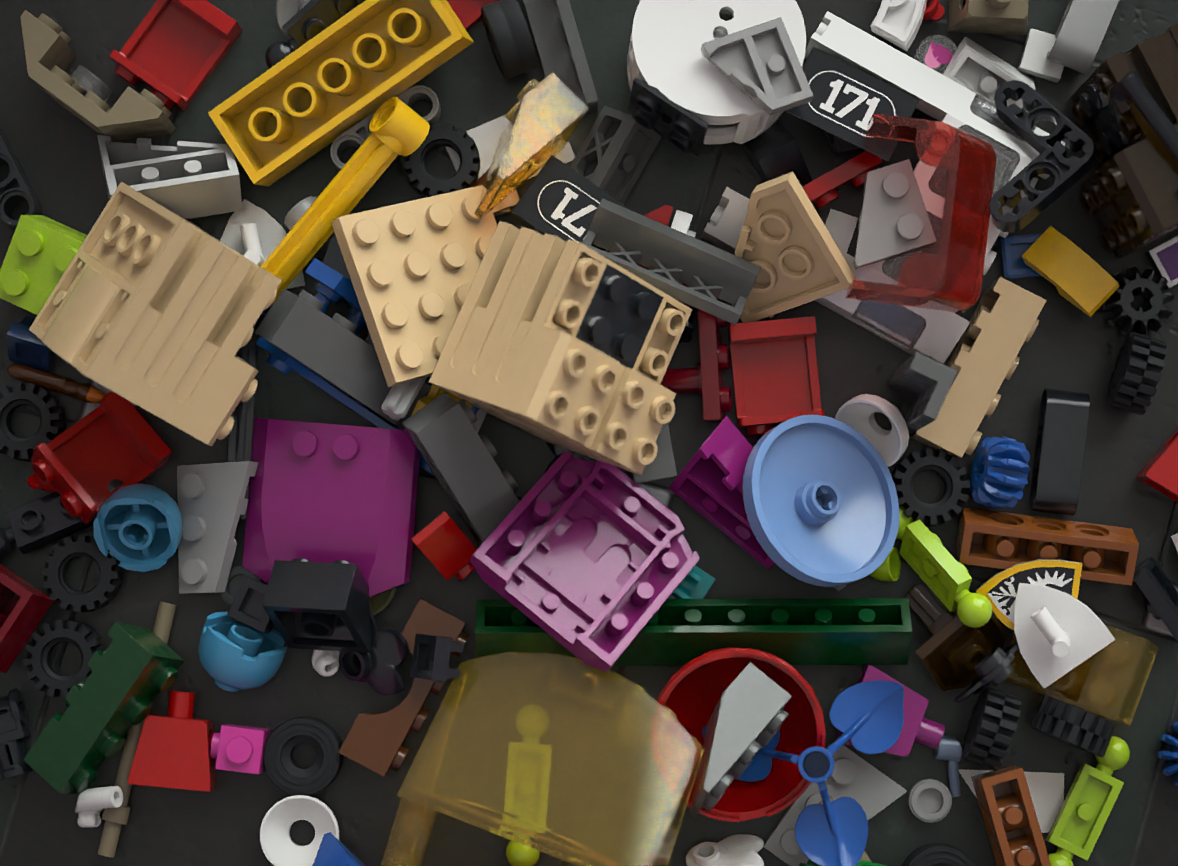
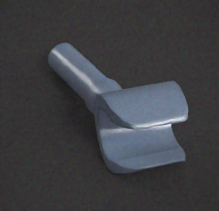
M942 736L938 748L935 749V759L948 761L947 769L951 797L961 796L958 769L962 756V747L955 737Z

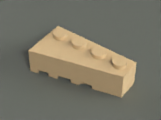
M999 277L985 289L968 327L964 331L947 364L948 367L958 372L935 421L914 432L911 438L934 450H945L948 455H954L958 459L962 458L964 453L968 455L973 453L982 435L977 429L984 416L990 418L1001 398V395L997 392L1004 379L1009 380L1020 360V357L1017 355L1024 342H1028L1039 323L1037 318L1047 300L1002 277Z

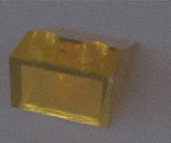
M553 72L540 83L536 79L530 81L518 94L517 98L520 101L507 113L506 119L509 123L500 137L474 213L479 219L484 217L544 166L551 155L555 156L566 146L589 108Z

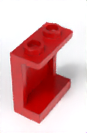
M157 0L120 52L114 49L109 57L117 65L114 72L126 82L135 86L140 81L151 89V93L159 98L168 110L174 105L184 112L240 36L242 30L236 20L207 0Z
M815 316L729 325L727 332L737 429H747L748 436L764 435L773 426H777L797 416H825L821 406L814 336L817 333Z
M110 391L103 396L100 406L48 444L41 442L37 445L31 461L33 462V471L37 477L46 485L51 483L60 493V501L66 511L75 518L79 516L87 525L96 518L104 501L112 493L124 486L143 483L166 465L172 451L127 399ZM118 479L123 482L112 492L109 491L108 484L111 480Z

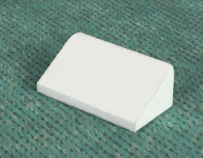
M967 37L963 38L943 73L949 79L975 92L974 99L995 112V92L1005 82L1013 80L1022 81L1036 90L1032 78ZM1011 98L1006 100L1007 107L1011 104H1015L1021 109L1023 107L1022 98L1017 101Z

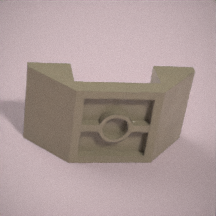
M27 10L22 13L20 19L28 77L47 96L100 135L111 136V142L123 143L136 141L137 138L150 139L171 136L175 132L176 127L169 120V116L172 113L164 107L165 104L145 88L139 94L128 86L111 109L104 100L90 90L83 96L84 89L75 83L76 80L65 72V69L77 55L68 45L71 38L62 31L63 28L44 13H41L38 18Z

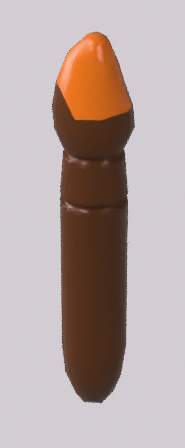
M13 364L7 368L8 373L20 381L77 397L87 403H101L103 396L106 395L91 384H80L72 379L28 365Z

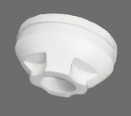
M862 394L848 400L839 408L835 419L848 424L861 433L879 452L887 467L892 466L902 457L908 447L909 432L905 419L895 405L879 396ZM875 412L883 413L889 418L892 425L891 430H885L876 423L874 418Z
M308 795L289 796L275 803L263 818L260 828L261 847L266 858L273 866H313L324 834L331 832L339 840V826L334 813L324 802ZM297 820H306L314 826L315 837L308 845H298L291 839L290 829Z

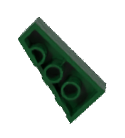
M119 622L113 624L107 633L113 641L104 652L101 650L95 651L87 663V666L92 669L91 674L87 679L71 687L64 698L65 705L68 707L64 714L58 713L51 717L23 759L59 794H78V792L81 793L88 789L98 776L96 770L103 761L113 757L122 748L125 742L123 737L132 725H138L150 713L152 709L150 703L158 693L170 688L179 676L177 670L185 660L149 628Z

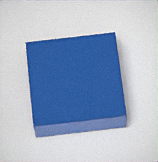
M1043 233L1006 236V238L1000 237L998 239L1002 278L1016 280L1042 277L1024 263L1022 255Z

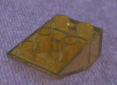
M1105 625L1116 640L1045 689L1030 671L1019 649L1014 653L1015 658L1010 663L1014 671L1005 681L1038 694L1066 702L1095 716L1129 728L1159 647L1145 638ZM1015 632L1011 640L1010 646L1013 644L1018 645Z

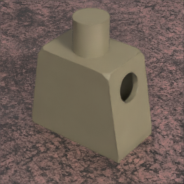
M948 0L947 32L1027 36L1029 0H966L964 8L963 0Z

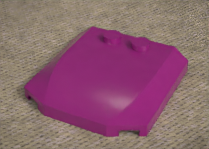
M255 418L251 461L258 462L255 477L250 476L249 501L247 505L242 567L266 583H269L275 560L292 561L295 558H303L321 563H332L336 560L348 561L352 564H357L369 585V599L380 595L382 592L409 583L413 541L411 539L414 536L420 451L408 432L399 429Z
M564 451L476 550L470 562L486 584L581 661L589 666L608 672L700 558L696 550L692 553L683 535L685 528L679 517L641 486L634 483L631 478L616 466L599 460L593 463L572 457L574 453Z

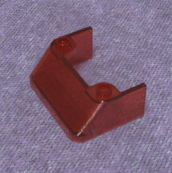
M874 113L867 127L866 136L915 142L916 154L923 163L931 167L948 169L938 255L917 253L908 257L900 267L897 285L853 280L847 289L846 298L950 312L966 311L977 302L981 293L990 220L989 205L993 195L997 161L995 150L987 141L944 122Z

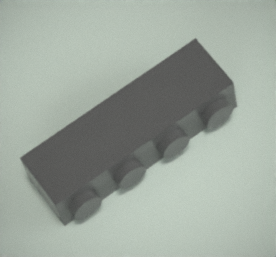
M283 289L255 333L388 422L403 430L402 422L412 415L418 400L425 397L431 386L424 382L406 416L398 421L391 419L382 412V404L392 387L387 385L371 336L368 335L365 341L353 334L357 329L355 324L338 313H335L332 319L322 313L320 310L324 303L308 292L302 290L297 296Z
M443 393L403 421L402 424L480 547L520 502L514 493L518 489V485L504 467L499 469L493 458L498 453L491 441L484 434L479 436L472 424L477 419L467 403L462 399L457 402Z

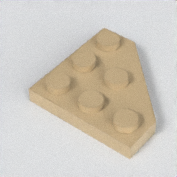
M793 171L757 185L751 194L746 219L740 231L734 255L761 266L741 313L740 319L742 322H755L851 288L856 277Z

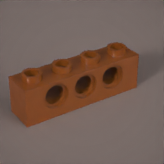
M962 507L963 510L961 511L956 541L958 561L962 564L1007 569L1013 565L1037 559L1067 560L1083 563L1080 579L1132 586L1139 550V543L1132 528Z
M1011 765L1000 768L998 771H990L972 776L971 779L996 865L1051 866L1023 768Z

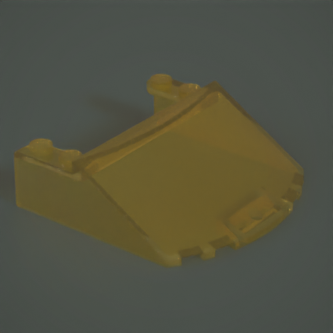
M504 652L461 662L458 668L461 670L460 676L453 678L397 796L401 797V801L381 866H421L437 812L577 866H668L704 752L695 736L691 737L688 731L675 718L676 714L667 706L663 707L644 692L645 689L611 670L605 672L589 666L574 657L543 652Z

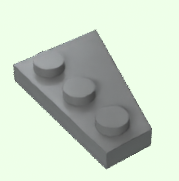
M242 461L177 466L178 508L183 517L182 538L178 545L179 594L225 592L238 543L234 538L240 515H245L249 499L245 498L250 476L255 477L258 462Z
M844 745L832 755L834 771L830 778L825 781L829 797L831 796L833 800L840 797L855 799L862 806L867 820H870L907 792L902 786ZM811 782L805 792L788 807L764 842V848L789 866H799L800 863L806 864L809 859L798 846L795 836V824L804 808L822 801L817 783Z

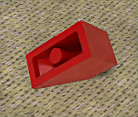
M445 511L411 539L447 581L456 576L461 582L475 571L470 559L477 548Z

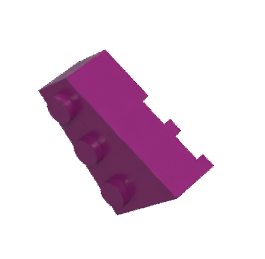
M726 416L668 488L769 569L774 561L771 560L757 541L749 524L743 500V476L753 447Z

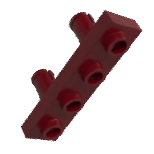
M681 302L682 304L686 305V306L689 307V308H695V307H692V306H690V305H688V304H685V303ZM695 308V311L698 312L701 363H698V367L667 369L661 385L676 394L700 393L703 399L704 421L707 423H721L725 418V412H732L730 386L724 387L723 370L730 368L728 344H721V327H727L728 322Z

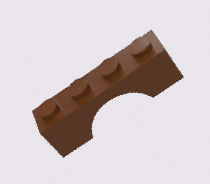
M419 599L401 633L407 640L408 649L412 657L416 634L452 638V641L462 644L463 648L470 634L464 631L467 622L423 599ZM458 652L450 653V655L453 654L456 657H459L460 653ZM414 678L407 697L394 709L383 713H359L338 753L383 777L388 774L390 769L398 772L409 752V749L403 746L409 732L413 731L418 734L430 712L423 708L431 692L439 695L445 682Z

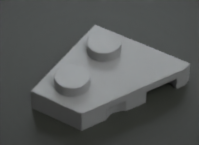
M781 17L702 43V55L770 116L812 101L813 93Z
M909 159L870 171L866 174L856 253L853 260L855 269L927 247L937 242Z

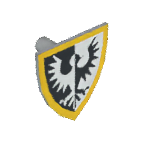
M1037 559L1019 563L995 574L980 586L976 593L987 597L996 617L1008 628L1014 630V604L1019 583L1045 585L1068 593L1078 600L1083 563L1055 559Z

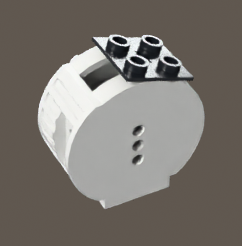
M640 0L634 16L627 56V76L631 90L628 110L632 112L634 120L647 129H653L654 127L667 135L669 143L679 151L684 153L691 151L697 156L700 155L703 144L715 145L731 142L743 144L764 133L778 120L783 112L771 116L702 55L701 46L702 43L781 17L802 67L806 51V30L804 19L796 0Z

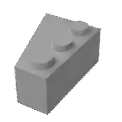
M97 135L109 200L120 182H123L185 220L242 210L239 171L234 153L228 144L178 141L177 147L152 145L151 139L137 138V144L111 142V136Z

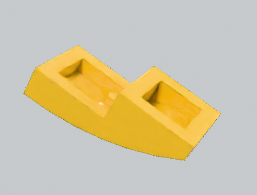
M1051 225L1022 255L1026 265L1055 285L1062 297L1090 317L1119 288L1118 282L1107 271Z

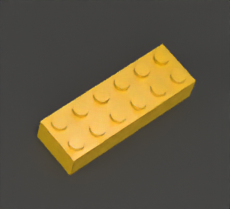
M365 0L209 111L208 115L253 184L269 187L332 143L339 135L375 112L384 101L393 96L397 97L470 46L474 41L447 0Z

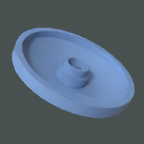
M802 415L788 419L773 427L753 447L743 476V500L751 529L771 560L796 579L822 587L847 585L866 577L879 568L895 543L899 526V502L893 478L885 461L875 447L861 433L848 424L828 416Z

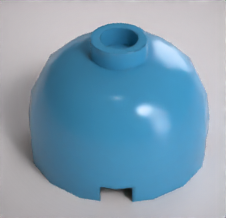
M138 483L119 488L104 501L94 520V539L99 550L106 557L108 553L120 561L118 566L126 570L146 572L159 569L166 564L167 559L174 555L182 538L183 517L177 503L166 491L154 485Z
M215 612L207 616L200 636L198 655L201 665L207 674L215 680V684L219 688L229 692H237L239 689H253L262 686L275 676L287 651V647H283L285 641L277 630L272 628L270 634L263 633L242 622L233 621L234 618L228 616V612Z

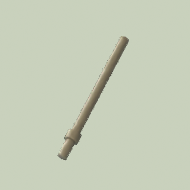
M160 601L152 632L167 644L177 605ZM145 719L138 725H132L127 732L114 786L121 788L123 802L120 807L103 810L101 819L105 820L97 852V854L114 858L122 824L127 825L131 807L127 806L132 788V784H128V777Z

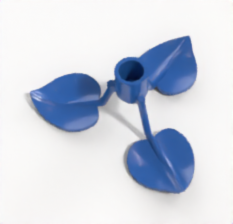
M875 680L862 682L847 688L836 697L829 713L833 726L843 732L827 749L810 747L801 756L777 751L774 749L780 740V733L778 731L765 748L761 747L753 757L752 763L738 778V780L754 782L766 778L771 771L772 758L798 764L801 775L806 780L817 783L823 804H811L802 810L795 824V836L802 852L820 866H856L862 857L868 838L866 813L862 806L851 797H840L831 802L825 781L830 778L834 771L832 755L849 739L858 751L865 754L882 753L896 743L904 723V688L899 683ZM705 726L702 730L703 739L705 737L707 726Z

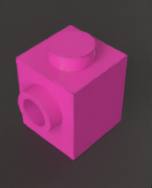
M236 724L221 725L220 733L214 732L210 749V758L217 759L215 769L251 774L265 772L264 749L271 729Z

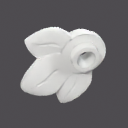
M737 834L729 836L718 843L702 842L689 850L686 855L687 866H765L761 856L757 853L763 848L764 841L754 835Z

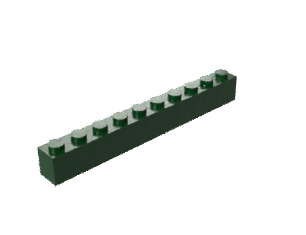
M908 598L667 599L612 666L685 665L692 659L711 650L728 647L758 649L773 654L790 665H908L912 637ZM476 600L475 636L477 666H589L509 601Z

